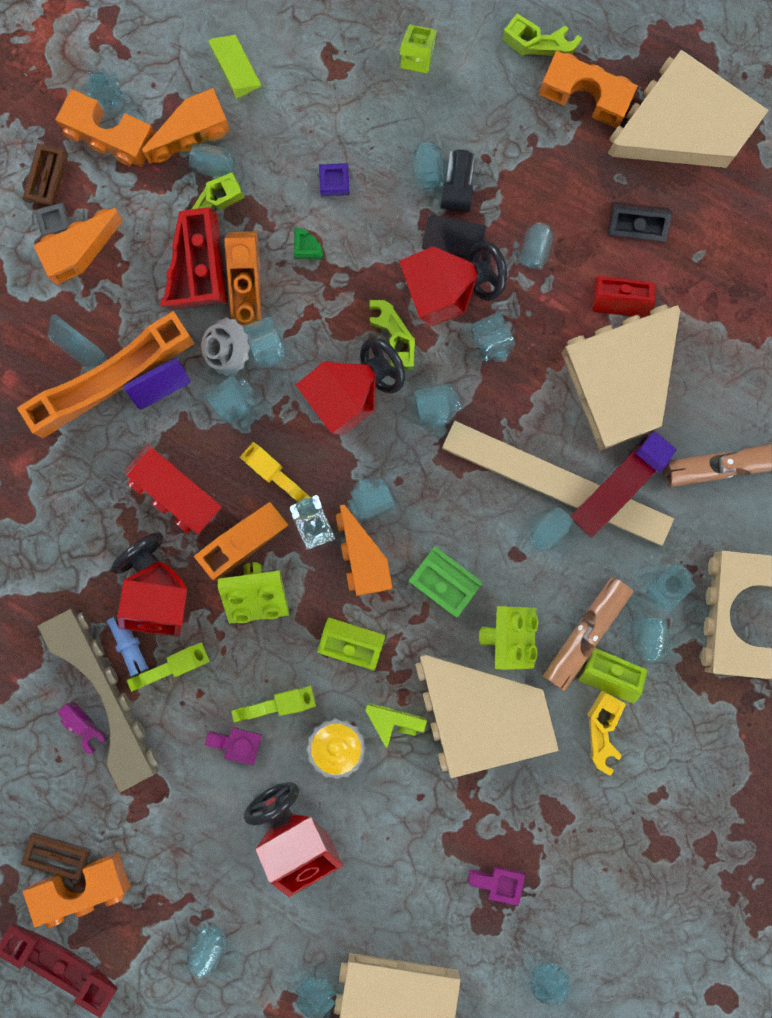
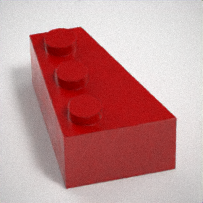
M209 207L179 211L172 244L173 254L170 269H167V284L160 306L169 310L228 303L218 214Z
M148 443L124 470L126 476L130 478L127 484L140 495L144 491L154 498L150 503L163 514L170 511L175 515L177 519L174 523L186 533L193 530L196 534H199L222 507Z

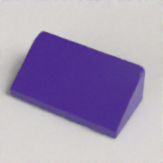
M173 358L125 384L124 389L137 408L142 410L190 384L191 380L177 358Z

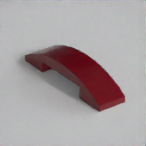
M649 434L643 438L628 454L626 459L569 517L590 538L600 531L656 472V470L636 455V452Z
M11 924L0 942V957L19 969L25 966L76 997L74 1003L99 1018L103 1016L118 989L98 969L72 951L21 926Z

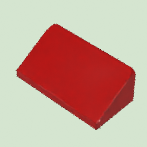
M596 276L592 305L593 312L631 317L639 315L640 318L651 315L650 311L654 309L656 303L654 282Z

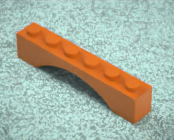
M172 311L149 325L136 339L107 361L71 381L41 392L17 407L31 432L41 438H45L124 389L125 384L164 364L195 345L176 313Z

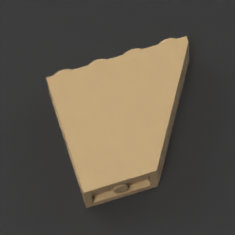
M681 50L675 59L669 57L659 71L662 74L659 81L652 80L642 94L646 97L641 105L637 102L633 105L626 116L629 120L624 128L619 125L610 137L609 141L613 144L608 154L612 157L727 168L769 111Z
M667 305L657 307L650 311V316L640 319L639 315L632 316L622 322L623 326L614 329L611 325L605 326L595 331V336L587 339L584 338V335L575 337L567 342L568 346L562 351L561 354L599 451L651 433L662 427L680 315L678 305L669 309Z
M426 654L419 656L421 662L416 663L415 666L419 681H426L428 692L423 693L427 711L433 710L436 721L430 723L434 741H441L443 752L438 753L442 772L448 771L450 778L559 751L542 689Z
M349 953L348 963H341L339 982L344 983L343 995H336L334 1014L340 1015L339 1018H455L461 980L459 970Z

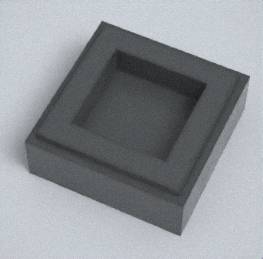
M63 202L34 210L42 238L49 234H59L67 230V227L71 224Z

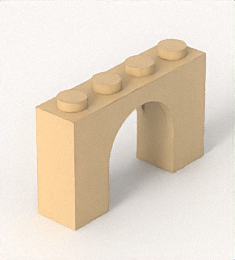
M731 551L714 552L713 557H710L708 563V573L712 575L711 587H708L706 592V604L710 606L709 617H706L704 621V635L707 636V646L702 650V666H705V672L713 674L772 679V648L756 647L745 643L736 635L730 622L731 605L741 591L751 586L772 588V556Z

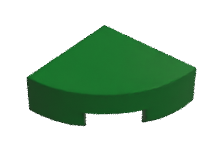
M294 227V259L324 260L323 250L318 240L307 230Z

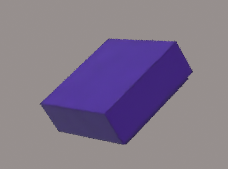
M348 163L319 164L321 197L350 195Z
M652 431L642 443L636 455L660 473L677 449L658 433Z

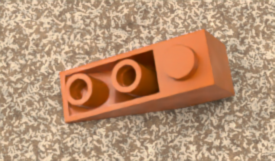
M214 88L186 98L147 142L142 150L149 164L164 162L171 155L181 151H192L198 144L208 140H219L226 133L230 132Z
M116 208L102 209L93 218L84 222H74L67 227V230L59 234L46 235L39 243L33 245L48 278L55 285L82 274L123 222Z
M258 231L228 232L224 240L231 320L236 319L237 323L244 327H261Z
M269 502L220 535L194 557L213 581H218V579L231 572L289 525L272 503Z
M340 505L341 513L336 514L338 530L345 531L346 543H341L344 561L350 560L352 572L346 573L349 591L355 590L356 596L392 590L387 558L347 507Z

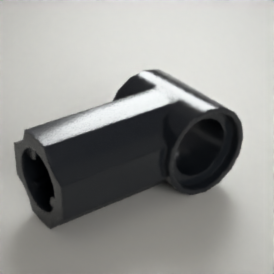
M458 149L450 151L447 179L443 185L440 209L470 212L473 193L471 182L474 172L475 154L470 153L468 150Z

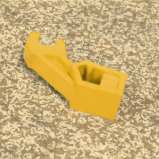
M252 442L239 457L268 483L271 480L274 481L303 507L311 500L307 493L280 471L283 467L256 443Z
M601 691L587 714L591 743L590 758L597 769L611 776L614 770L606 766L605 761L607 757L613 756L620 760L622 755L609 742L608 732L614 731L626 704ZM602 708L611 713L609 719L606 720V725L601 724L596 719L599 717L598 714Z

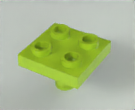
M252 562L253 573L250 572V563H247L243 566L244 575L218 579V591L229 624L289 616L288 602L280 570L262 573L261 564Z
M497 606L496 628L482 627L480 629V644L482 646H495V669H534L538 655L537 647L535 646V632L538 629L536 608Z

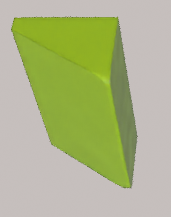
M236 35L208 40L210 50L236 99L262 87Z
M328 618L317 653L375 671L385 635Z
M594 648L584 663L579 681L627 702L635 703L642 695L648 670Z

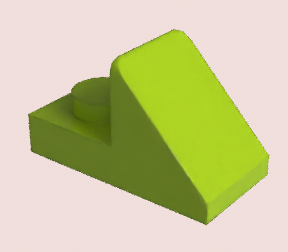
M409 24L400 48V55H402L400 66L402 69L428 73L437 30Z
M367 702L365 711L386 748H388L394 725L399 726V732L416 736L417 731L424 733L427 722L425 717Z

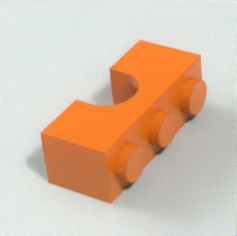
M556 51L538 95L565 106L572 93L579 90L587 91L594 96L596 101V108L592 118L617 128L626 114L638 85L633 84L624 76H614L607 73L598 65H589L579 61L570 53Z
M71 89L55 119L62 129V134L74 142H78L80 139L89 143L88 146L98 153L105 154V152H109L115 155L119 162L127 166H131L133 163L142 168L146 160L142 148L155 134L152 126L124 113L121 121L114 128H100L99 125L104 111L99 102Z
M119 852L90 862L82 869L86 880V887L83 892L70 891L65 886L62 877L57 875L31 884L22 891L34 928L43 924L46 925V928H51L64 922V917L75 913L76 917H80L94 910L93 906L104 902L105 906H110L123 900V895L130 889V884Z

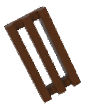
M37 143L22 198L25 202H33L36 205H46L47 207L55 205L68 158L66 150ZM46 152L48 153V157L41 176V183L38 190V194L36 196L34 195V191L40 173L41 165L43 162L44 154ZM56 155H58V156H57V160H56V164H55V167H54L52 179H51V182H50L49 190H48V193H47V197L45 198L46 191H47V187H48L49 180H50V176H51L52 169H53V165H54V162H55V158H56Z
M33 832L29 836L21 865L80 882L84 876L82 869L87 866V859L90 856L91 849ZM37 843L81 857L80 859H77L71 856H67L64 854H60L54 851L34 846V844ZM31 854H36L76 866L77 870H70L30 857Z

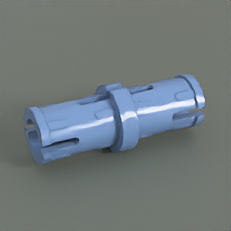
M114 617L109 619L107 624L117 642L115 648L118 653L122 654L130 677L139 675L134 664L135 662H137L141 673L149 670L138 647L140 644L138 637L134 638L130 630L118 629Z

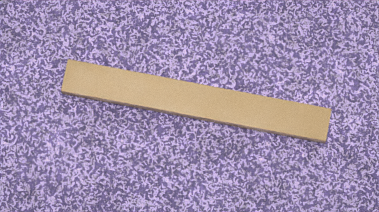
M454 421L442 447L443 450L575 509L600 486ZM630 499L608 523L653 544L663 546L674 518Z

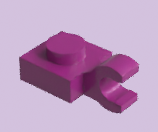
M75 702L65 704L57 712L62 717L60 720L61 724L69 732H76L78 735H82V748L88 754L96 751L90 743L92 737H97L102 743L108 739L103 731L98 730L93 725L95 723Z
M232 727L230 736L209 731L205 745L226 749L225 759L254 766L262 734Z
M493 866L492 875L479 870L469 869L467 882H470L469 886L488 889L487 897L489 900L519 906L525 874L521 871Z

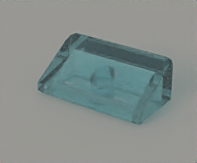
M56 314L50 317L49 340L89 371L104 362L107 357L100 348Z

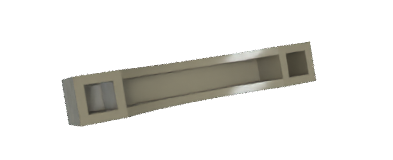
M69 609L38 625V629L50 653L66 660L79 669L90 680L100 695L107 713L110 729V745L106 765L119 792H122L156 774L159 771L157 767L160 764L159 759L152 748L148 749L143 739L146 737L144 728L138 720L134 721L130 710H132L130 700L125 693H120L116 685L118 682L116 672L111 666L107 667L102 657L105 655L103 646L98 639H93L89 631L91 623L87 615L83 611L80 612L79 609Z

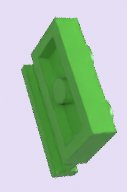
M435 546L408 581L455 618L460 615L483 584L482 581Z

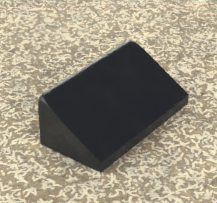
M611 202L608 235L666 242L672 211L665 207Z
M429 214L422 249L425 250L433 246L455 256L467 258L473 245L484 240L486 226ZM481 251L478 253L476 260H479Z

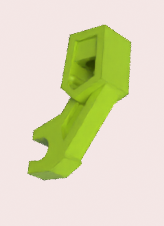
M517 13L504 29L502 40L522 56L527 54L554 56L556 51L573 54L583 38L577 35L573 41H567L564 37L567 35L569 28L563 26L551 35H541L540 27ZM525 34L531 40L526 42L521 37Z
M233 172L206 182L205 189L192 209L209 207L212 210L215 208L222 210L245 198ZM223 188L226 196L215 201L214 191L217 192L218 189Z
M370 300V310L378 309L381 312V315L377 318L370 317V325L387 330L391 336L389 344L394 349L396 348L397 341L408 344L410 352L397 353L403 362L405 371H413L415 338L409 333L393 309V305L385 300ZM390 359L391 366L394 367V364Z
M202 642L167 657V663L127 680L131 692L171 674L175 678L209 663L210 661Z
M306 686L274 694V699L232 710L231 713L235 723L278 712V716L297 713L316 707L312 687Z

